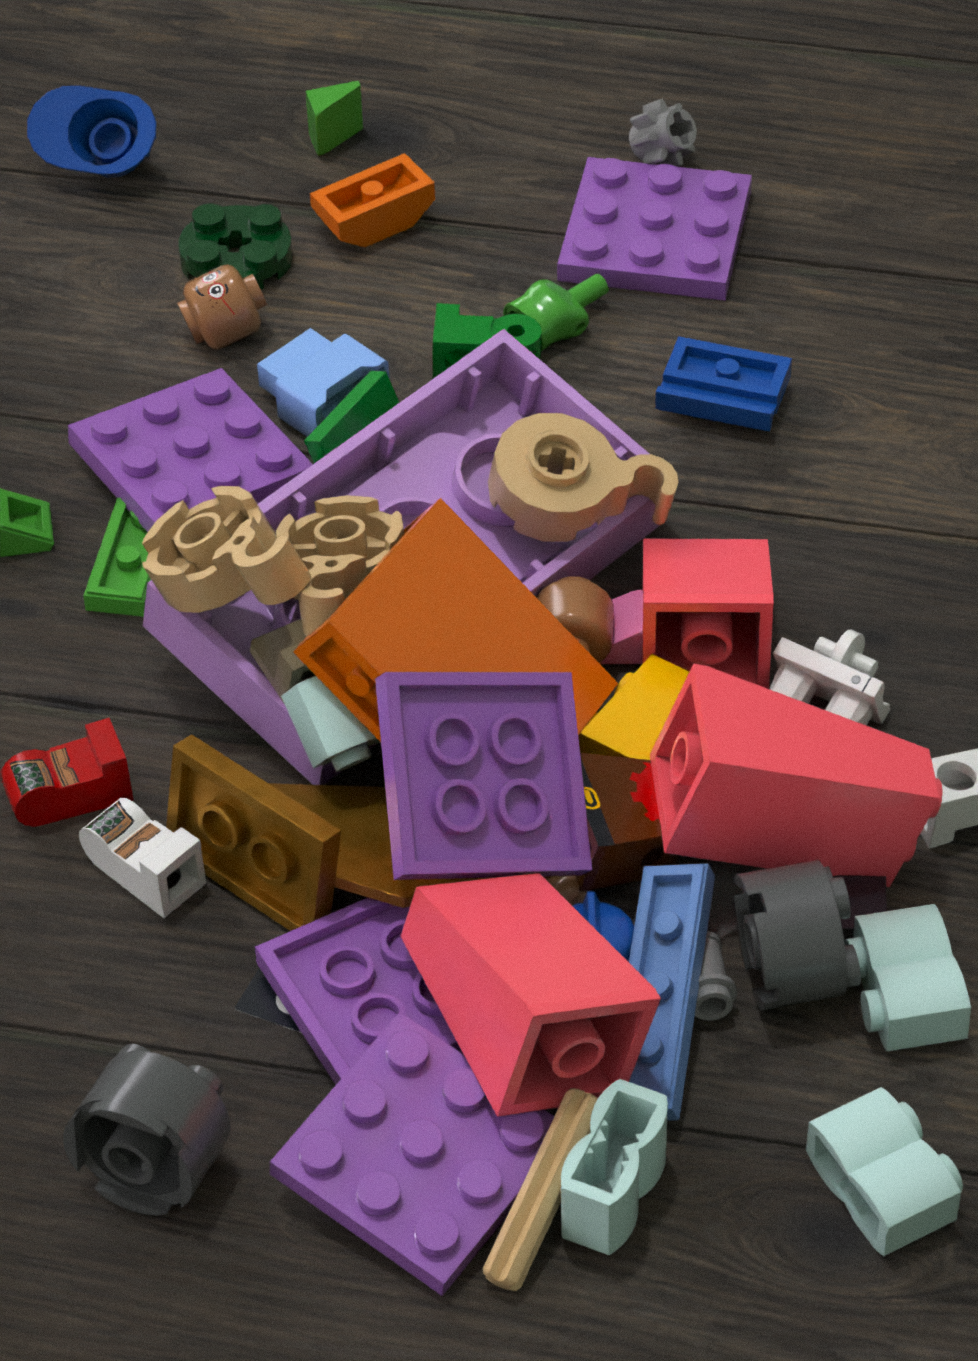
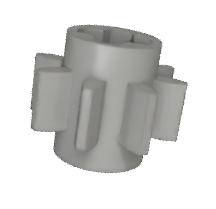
M662 98L643 105V113L630 118L633 126L629 132V143L633 153L643 163L670 164L677 167L683 165V156L695 152L693 144L697 135L696 125L692 116L682 109L680 103L667 107Z

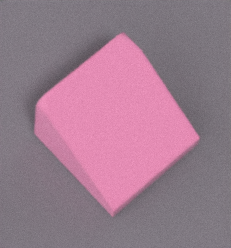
M635 590L612 599L614 604L612 648L600 664H642L643 590Z

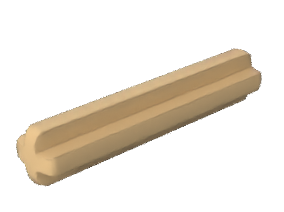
M571 1088L565 1093L483 1266V1273L492 1284L509 1291H517L522 1287L561 1203V1172L566 1157L582 1138L590 1134L591 1114L598 1100L594 1095L576 1088Z

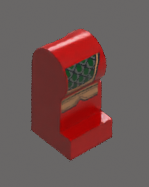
M110 718L86 724L87 737L51 747L48 751L36 749L23 751L5 762L1 769L0 779L14 815L20 823L26 826L38 827L108 808L119 798H127L134 801L127 758Z

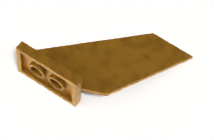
M192 734L173 745L166 828L174 833L182 827L200 839L205 875L289 931L331 914L334 887L406 908L411 905L416 887L489 879L394 880L385 787L267 783ZM543 876V877H544L545 879H548V878H550L551 876Z

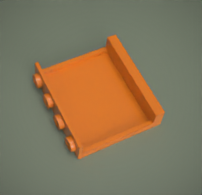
M441 498L404 528V535L337 610L323 624L309 634L293 651L380 742L375 678L384 672H572L578 735L618 685V682Z

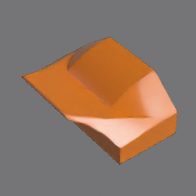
M404 153L310 193V204L316 214L340 241L365 248L412 228L435 201V182Z

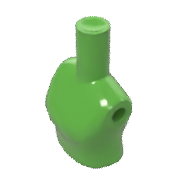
M600 274L592 275L569 290L550 280L542 279L533 283L524 295L506 304L503 316L507 314H523L535 319L541 326V351L557 341L573 338L583 333L589 324V317L584 307L607 294L609 290L608 284Z

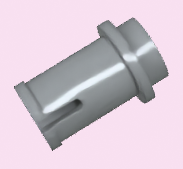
M707 931L695 1010V1017L706 1021L717 1020L726 1016L732 1010L733 1003L737 997L735 982L726 975L721 953L720 937L710 931Z

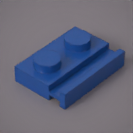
M678 336L664 370L662 384L656 390L655 409L770 432L774 414L778 412L791 377L792 358Z

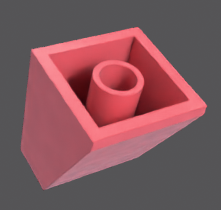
M643 538L642 664L651 654H654L689 672L693 664L705 665L769 689L774 601L768 539Z

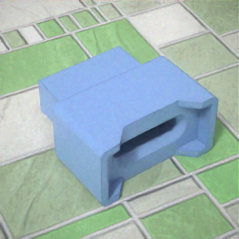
M311 328L257 364L259 386L276 397L278 417L306 437L313 432L370 371H386L389 377L388 361L349 335L343 334L331 342Z

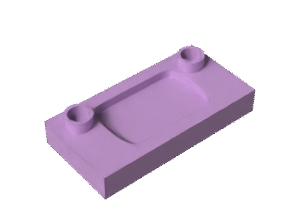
M502 329L258 503L276 534V529L285 516L291 514L296 522L304 516L316 513L314 501L323 498L350 495L378 499L379 511L391 515L395 511L401 513L404 528L441 498L535 597H537L541 589L561 578L575 576L590 580L660 526L652 520L655 510L653 501L646 496L635 495L627 500L626 507L621 514L606 517L599 525L595 522L591 527L577 531L574 540L568 542H543L518 533L513 529L515 521L503 513L498 504L495 508L493 507L489 497L488 479L494 453L502 433L519 419L537 413H563L586 421L604 434L620 460H628L640 454H649L505 329ZM152 580L147 582L143 627L312 785H325L342 772H336L332 762L316 768L312 767L286 706L250 653L252 639L301 619L299 600L291 598L286 602L276 605H264L257 600L252 590L222 607L200 613L179 612L166 603ZM377 744L369 746V749H372Z

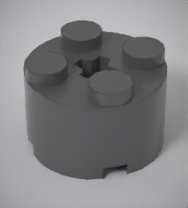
M819 860L735 875L734 883L745 892L734 895L737 932L745 970L759 969L764 983L762 987L751 989L760 1010L842 996L846 993L847 987L860 985L861 974L857 953L852 944H844L840 919L850 918V901L842 877L833 878L829 866L824 867Z
M125 1045L118 1055L107 1064L66 1124L63 1134L66 1155L77 1172L85 1164L100 1179L94 1189L107 1200L122 1208L153 1216L167 1214L172 1205L181 1203L182 1208L190 1201L230 1136L231 1123L229 1114L220 1098L223 1091L222 1082L215 1073L204 1066L191 1065L187 1067L172 1058L150 1052L141 1045Z

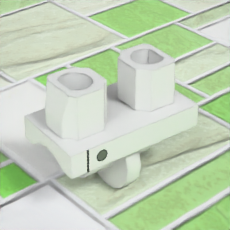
M852 629L847 630L837 643L820 637L814 646V650H810L782 637L775 648L773 655L778 671L774 676L770 690L809 704L813 695L830 701L825 709L826 711L863 725H867L869 720L882 725L891 709L888 703L883 702L884 682L873 677L878 667V661L863 655L865 646L863 634Z

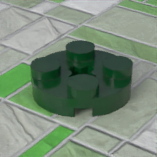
M213 203L203 204L193 210L192 221L185 226L179 238L178 246L181 269L188 279L189 273L197 278L222 265L229 264L238 270L242 278L253 274L262 290L264 289L265 279L272 277L278 272L279 280L287 273L292 263V244L289 228L282 221L281 211L270 204H260L255 207L247 205L221 207ZM240 248L239 252H228V249Z

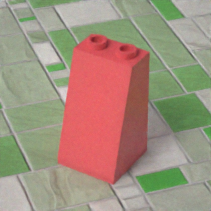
M693 664L650 753L664 853L766 869L819 860L824 867L829 866L832 876H886V887H890L903 863L909 862L912 859L917 845V838L928 819L934 818L937 815L942 802V783L940 779L935 777L928 748L705 665Z
M540 873L416 887L400 937L497 1117L559 1108L565 1093L571 1088L583 1090L599 1098L603 1091L618 1079L629 1082L661 998L656 989Z

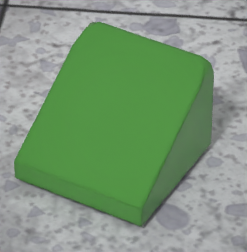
M359 81L306 91L308 131L318 156L328 153L363 129L361 86Z
M0 488V557L50 551L54 546L50 503Z

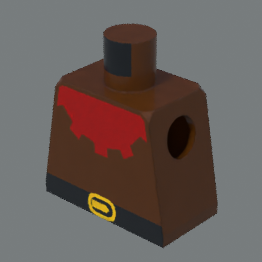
M580 752L592 871L575 876L579 885V891H589L642 881L644 866L676 865L680 855L664 853L651 760Z

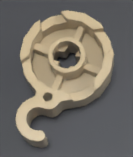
M537 413L517 420L502 433L494 453L488 479V488L491 504L494 508L498 504L503 513L515 521L513 529L518 533L543 542H568L576 538L577 531L589 528L595 522L599 525L606 517L621 514L626 507L627 500L635 495H643L651 499L655 504L652 516L653 522L657 525L664 524L667 521L679 482L677 472L673 466L661 457L652 454H640L628 460H620L604 434L586 421L563 413Z
M217 486L211 488L217 498L204 501L191 509L188 508L184 500L180 501L156 520L143 539L142 545L148 552L146 562H142L143 568L166 603L179 612L200 613L222 607L252 590L257 600L264 605H276L295 597L311 580L310 572L286 535L277 538L274 529L252 494L239 486Z
M346 495L314 501L316 513L304 516L296 522L291 514L283 518L276 529V536L278 538L286 535L311 574V580L306 587L293 597L299 600L302 628L306 636L323 624L404 535L402 515L399 511H395L391 515L379 511L378 499Z

